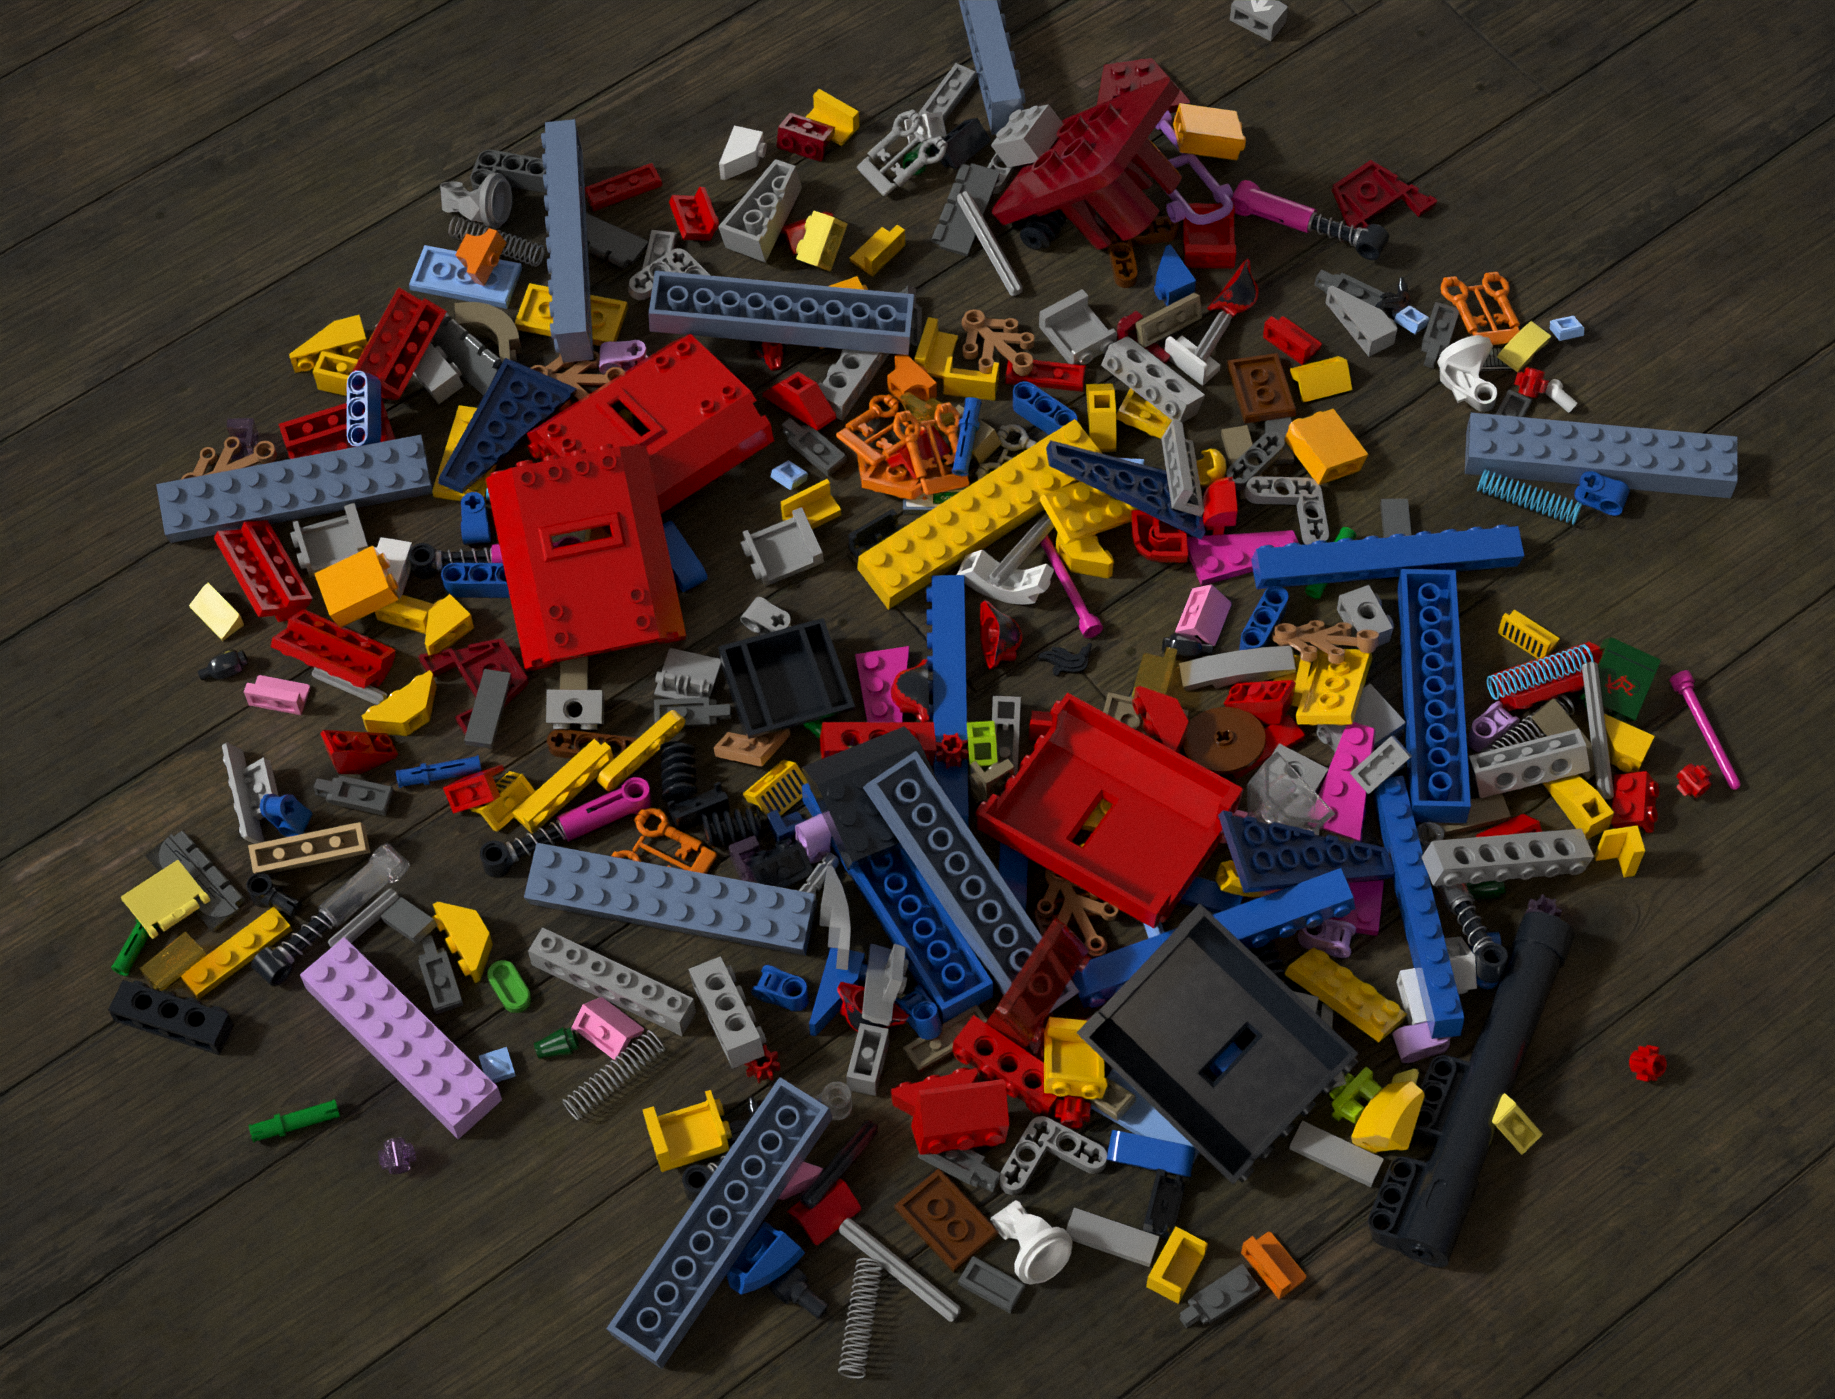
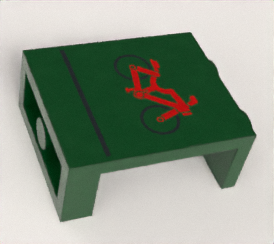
M1613 637L1604 639L1599 649L1603 651V654L1598 663L1603 711L1624 723L1635 721L1661 660ZM1585 693L1580 694L1578 700L1584 702V707L1587 708Z

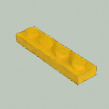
M272 907L180 976L196 997L200 999L252 961L262 949L272 946L290 933L292 928L277 909Z

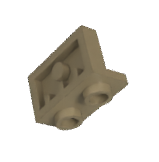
M1009 759L1001 763L996 762L992 764L986 772L982 770L976 761L970 764L969 779L971 788H969V792L975 802H987L992 794L1002 795L1005 791L1004 788L1007 780L1012 774L1014 775V766Z

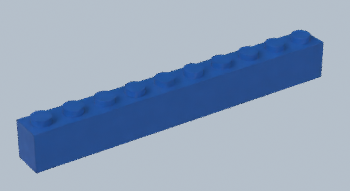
M1498 525L1493 529L1473 527L1467 531L1458 532L1456 529H1448L1435 534L1423 531L1411 536H1405V534L1400 533L1388 538H1379L1378 536H1369L1363 540L1344 538L1330 543L1319 540L1307 545L1289 543L1284 547L1264 545L1255 550L1251 562L1256 589H1265L1275 585L1288 587L1400 577L1401 569L1456 570V572L1515 567L1523 559L1524 552L1518 526Z
M932 575V586H926L927 602H932V609H927V625H932V633H927V649H933V656H927L928 673L933 672V680H928L929 696H933V704H929V720L934 722L936 742L942 743L943 734L948 736L955 735V733H958V737L963 741L967 740L964 575ZM935 756L934 764L931 767L934 769L938 783L968 827L967 759H962L960 768L958 766H950L947 769L943 760L937 762Z
M1389 777L1373 791L1372 798L1384 847L1387 849L1395 872L1392 880L1413 966L1416 971L1431 1039L1460 1036L1464 1014L1428 872L1422 860L1423 852L1404 777Z
M1340 868L1219 912L1213 916L1246 948H1259L1275 938L1290 937L1297 930L1305 927H1317L1324 920L1333 917H1344L1356 908L1354 897ZM1176 929L1069 967L1074 984L1079 991L1078 995L1083 1008L1099 1007L1106 1000H1109Z

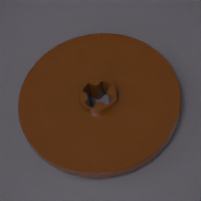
M1233 707L1213 708L1200 713L1188 723L1187 735L1183 742V751L1188 759L1216 774L1237 773L1249 768L1261 757L1266 744L1265 731L1261 722L1249 712Z

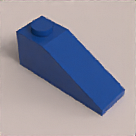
M830 948L809 1022L810 1035L817 1036L840 1011L843 1003L837 992L840 982L860 986L861 981L866 982L867 964H865V953L849 950L848 970L836 969L838 948Z

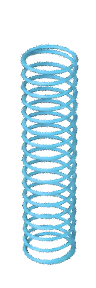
M1487 469L1484 470L1478 485L1477 492H1479L1483 487V494H1485L1489 489V496H1491L1495 491V498H1497L1501 493V500H1503L1507 494V502H1509L1513 496V504H1515L1519 498V507L1523 504L1525 500V509L1529 506L1531 502V511L1535 508L1537 504V513L1541 510L1543 506V515L1547 512L1549 508L1548 517H1550L1555 510L1554 519H1556L1561 512L1560 521H1562L1567 514L1566 523H1569L1573 516L1572 525L1575 524L1582 506V503L1579 504V501L1576 503L1569 517L1573 499L1570 501L1563 515L1567 497L1564 499L1557 513L1561 495L1558 497L1551 511L1555 493H1553L1545 509L1549 491H1547L1542 501V504L1539 507L1543 489H1541L1537 497V500L1533 505L1537 487H1535L1531 495V498L1527 503L1531 489V485H1529L1526 494L1521 502L1525 483H1523L1521 490L1515 500L1519 481H1517L1515 488L1509 498L1510 490L1514 479H1511L1510 484L1503 496L1504 488L1508 477H1505L1504 482L1497 494V490L1502 475H1499V478L1491 492L1496 473H1493V476L1485 490L1490 470H1488V472Z
M1583 644L1579 648L1574 647L1573 650L1568 649L1567 652L1562 651L1561 654L1556 653L1555 656L1550 655L1549 658L1545 657L1544 659L1533 661L1532 664L1527 663L1526 666L1521 665L1520 668L1515 667L1514 670L1509 669L1508 672L1503 671L1502 674L1497 673L1496 676H1488L1487 686L1489 692L1495 700H1498L1499 695L1504 698L1505 693L1510 696L1511 691L1516 694L1517 689L1522 692L1523 687L1528 690L1529 686L1534 688L1535 684L1540 686L1541 682L1543 684H1546L1547 680L1552 682L1553 678L1555 680L1558 679V675L1563 678L1564 673L1569 676L1570 671L1573 674L1576 673V670L1581 672L1583 664L1580 659V652L1585 663H1587V659L1583 653V647L1589 653L1591 662H1594L1592 652L1587 645ZM1574 654L1579 661L1580 670L1576 666ZM1568 656L1573 663L1574 672L1569 665ZM1562 658L1567 665L1568 674L1563 667ZM1556 659H1557L1558 663L1560 664V667H1561V670H1562V676L1560 675V673H1559V671H1558L1557 664H1556ZM1539 661H1543V668L1539 664ZM1550 661L1555 668L1556 678L1551 670ZM1533 663H1537V669L1534 667ZM1545 665L1549 670L1551 680L1546 674ZM1539 666L1543 672L1545 682L1540 676ZM1533 668L1538 676L1539 684L1535 680ZM1527 670L1532 678L1533 686L1528 679ZM1521 672L1525 677L1527 688L1522 681ZM1515 674L1519 679L1521 690L1517 685ZM1509 676L1511 677L1514 683L1515 692L1511 687ZM1503 678L1505 679L1508 685L1509 694L1506 691ZM1491 680H1493L1496 686L1497 697L1493 692ZM1497 680L1499 681V683H1500V685H1501V687H1502L1503 696H1502V694H1501V692H1500V690H1499Z

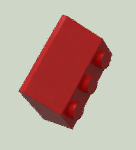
M1000 1079L919 1090L911 1124L919 1154H939L944 1151L968 1150L973 1147L996 1146L1005 1143L1009 1129L1005 1080Z

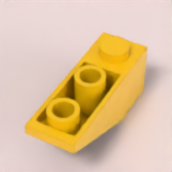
M360 315L332 322L291 352L289 356L294 372L313 369L322 351L350 358H359L367 344Z
M1579 775L1543 783L1575 828L1582 829L1586 840L1609 828L1614 812L1599 792Z

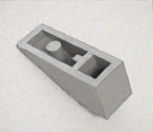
M1333 285L1328 287L1326 304L1368 357L1395 343L1397 326L1393 319L1388 318L1382 310Z
M993 696L992 721L995 722L997 759L999 763L1009 759L1014 766V775L1016 776L1018 773L1021 697Z

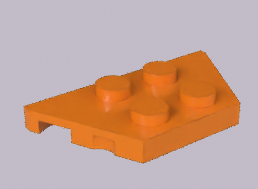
M873 448L880 455L882 454L883 450ZM857 454L862 488L910 500L924 493L920 481L921 478L914 479L904 464L891 468L889 463L883 460L879 464L872 466ZM936 464L935 468L926 472L927 476L924 478L940 477L938 465ZM943 465L945 475L953 474V467Z

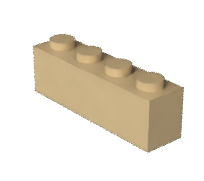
M361 822L248 845L254 874H271L370 853L366 828Z

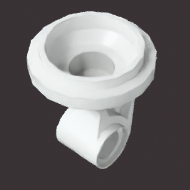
M1475 335L1461 339L1442 351L1437 361L1440 367V381L1452 390L1457 403L1466 401L1476 410L1488 412L1495 406L1497 390L1492 383L1480 379L1479 372L1493 345L1488 337ZM1487 393L1491 399L1482 401L1478 398V395Z
M1015 1200L991 1217L992 1224L999 1231L1001 1237L1005 1240L1012 1238L1019 1241L1020 1250L1015 1261V1273L1023 1283L1035 1284L1045 1282L1058 1274L1068 1262L1072 1249V1238L1063 1228H1052L1041 1217L1027 1214L1020 1202Z

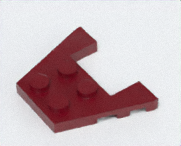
M1152 58L1106 64L1103 67L1097 105L1168 76ZM1180 90L1167 111L1169 113H1176L1179 103L1190 105V100Z
M1372 160L1335 183L1331 189L1347 226L1351 227L1353 225L1355 229L1360 227L1367 228L1368 224L1366 222L1400 199L1418 217L1435 207L1437 200L1431 195L1427 197L1420 193L1419 188L1412 184L1407 185L1397 179L1398 176Z
M503 638L469 644L468 648L453 651L452 648L442 650V653L433 655L424 653L418 656L425 671L430 670L434 677L457 667L475 698L484 669L511 673L512 680L504 707L529 684L527 676ZM473 708L455 717L464 735H466Z

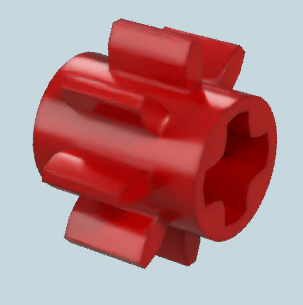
M1526 367L1525 372H1518L1514 382L1515 385L1520 386L1518 393L1537 398L1539 392L1545 393L1549 383L1548 380L1543 379L1545 372Z
M958 733L948 736L943 734L942 743L936 742L938 752L936 760L937 762L943 760L947 769L950 766H958L960 768L962 759H969V751L966 750L968 748V740L962 741L958 737Z
M1692 763L1688 764L1677 774L1676 777L1680 784L1676 788L1685 797L1693 795L1695 798H1698L1711 787L1712 784L1709 782V777L1712 774L1703 764L1696 767Z
M766 1045L763 1046L765 1056L744 1064L749 1067L746 1070L747 1077L754 1075L759 1084L762 1080L766 1079L773 1081V1072L780 1071L781 1069L780 1063L775 1062L778 1059L777 1051L770 1053Z
M1651 1045L1646 1047L1638 1046V1050L1631 1054L1629 1066L1632 1072L1637 1073V1080L1645 1082L1650 1080L1657 1081L1658 1077L1664 1074L1667 1062L1664 1055L1658 1054L1659 1047Z
M1063 1096V1100L1057 1099L1055 1118H1061V1125L1067 1128H1081L1083 1121L1089 1122L1091 1103H1085V1098L1081 1096Z

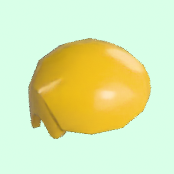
M1217 449L1201 451L1204 458L1196 460L1201 488L1207 489L1215 480L1225 477L1227 471L1226 460Z

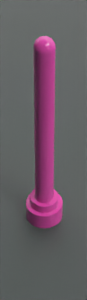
M1047 534L1040 544L1080 617L1079 629L1084 638L1095 637L1101 633L1103 626L1098 617L1089 613Z
M1685 670L1675 674L1669 680L1674 691H1678L1680 695L1683 694L1730 788L1733 790L1738 789L1741 785L1693 691L1695 681L1690 671Z

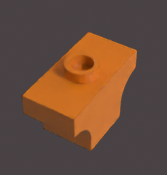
M490 228L480 236L466 234L455 256L467 268L466 272L476 284L485 286L493 268L499 262V257L506 245V241L498 231Z
M895 355V370L887 375L888 391L904 406L918 399L930 403L937 398V382L928 375L927 370L922 365L915 363L908 355Z

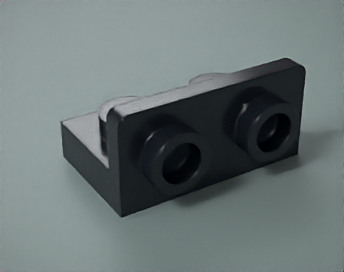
M785 838L775 844L776 847L767 852L762 850L754 853L750 857L751 860L745 862L756 883L785 888L811 875L814 871L802 843L791 838Z

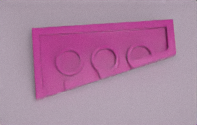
M1293 530L1203 536L1201 540L1196 537H1187L1188 556L1201 586L1253 572L1251 558L1255 550L1261 546L1273 545L1274 547H1284L1289 543H1298Z
M909 646L855 654L867 722H903V713H900V708L891 698V687L896 675L907 669Z

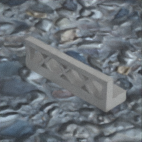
M1172 420L1161 438L1171 506L1173 509L1201 517L1204 512L1194 444L1193 441L1185 439L1182 422Z

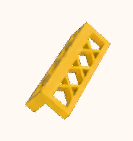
M593 739L512 812L513 816L531 834L535 833L539 827L541 828L614 760L611 747L606 742L600 745Z

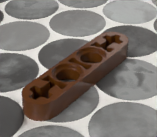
M556 729L548 735L547 745L553 756L572 759L581 751L579 747L583 742H591L595 739L600 745L606 742L609 746L614 744L621 746V752L613 755L615 759L638 738ZM559 739H563L564 743L561 744V747H556L555 743H558ZM573 740H575V741H574V747H575V749H571V745H573V742H572ZM654 755L640 767H645L651 764L654 759Z

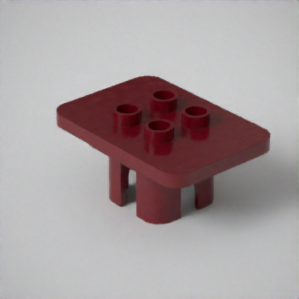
M1164 77L1062 120L1063 125L1057 131L1056 135L1058 138L1054 144L1035 162L1023 166L993 207L992 214L1002 225H1006L1033 214L1042 216L1060 209L1096 249L1108 247L1111 241L1105 235L1107 226L1097 217L1092 209L1093 207L1123 241L1137 236L1151 224L1160 211L1142 192V190L1150 188L1153 183L1139 168L1155 179L1168 195L1173 193L1182 179V175L1148 138L1178 96L1180 89L1170 77Z

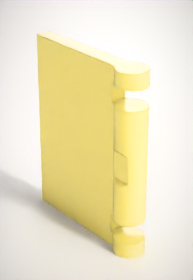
M176 860L121 896L122 901L152 939L158 936V932L153 925L158 924L164 932L198 910L200 906L194 899L199 896L204 904L210 902L209 896L201 889L179 860Z

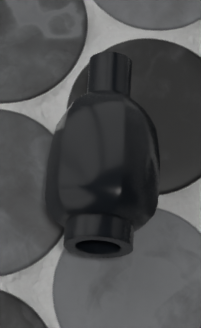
M1173 633L1170 637H1164L1162 641V653H1166L1171 659L1193 660L1201 654L1212 655L1213 651L1212 644H1203L1196 636L1190 634Z
M230 649L213 657L207 667L198 670V675L201 680L209 677L225 679L242 672L244 666L248 665L249 662L243 649L239 651Z

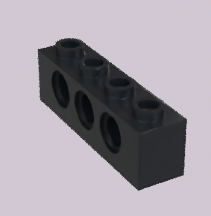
M126 980L122 981L108 1009L113 1020L117 1023L219 1056L234 1026L228 1011L221 1007H206L194 998L187 997L186 1000L178 998L174 993L166 989H160V991L150 989L147 984L136 980L133 983ZM152 1003L148 1009L141 1010L145 1004ZM178 1012L175 1017L167 1018L170 1013ZM204 1020L202 1025L193 1027L197 1021Z

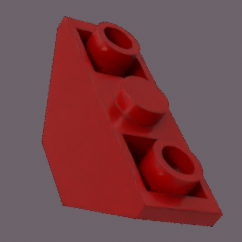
M796 372L763 392L764 398L817 431L836 419L835 412L818 384L800 372Z
M1293 680L1236 683L1230 689L1229 695L1223 704L1225 707L1238 708L1251 713L1261 724H1280L1293 703L1296 683Z
M1142 686L1136 687L1132 706L1137 715L1141 714L1144 720L1143 727L1146 735L1179 753L1187 735L1189 721L1178 700Z
M323 730L320 733L327 753L338 774L360 775L398 756L387 733Z
M960 1068L952 1074L945 1076L932 1075L925 1078L924 1081L913 1084L911 1082L901 1083L891 1089L892 1104L913 1116L919 1090L978 1083L977 1068Z

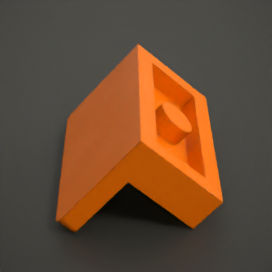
M1271 1232L1265 1233L1257 1240L1252 1236L1243 1243L1241 1254L1278 1299H1281L1306 1280V1274Z

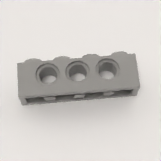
M1129 336L1109 345L1101 366L1171 420L1183 423L1197 415L1205 394Z
M842 350L840 359L836 364L831 365L824 382L818 384L835 412L836 418L842 421L845 419L890 353Z
M1579 729L1469 756L1473 780L1480 798L1590 771L1586 744Z
M720 956L688 969L693 988L732 1069L765 1056L762 1044L766 1043V1038L760 1026L755 1028L753 1024L756 1022V1018L751 1006L745 1007L743 1003L746 1002V998L741 986L735 987L733 983L736 982V977L730 965L726 967Z

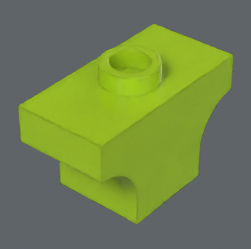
M966 722L969 772L970 764L974 761L986 772L992 764L998 762L995 722Z

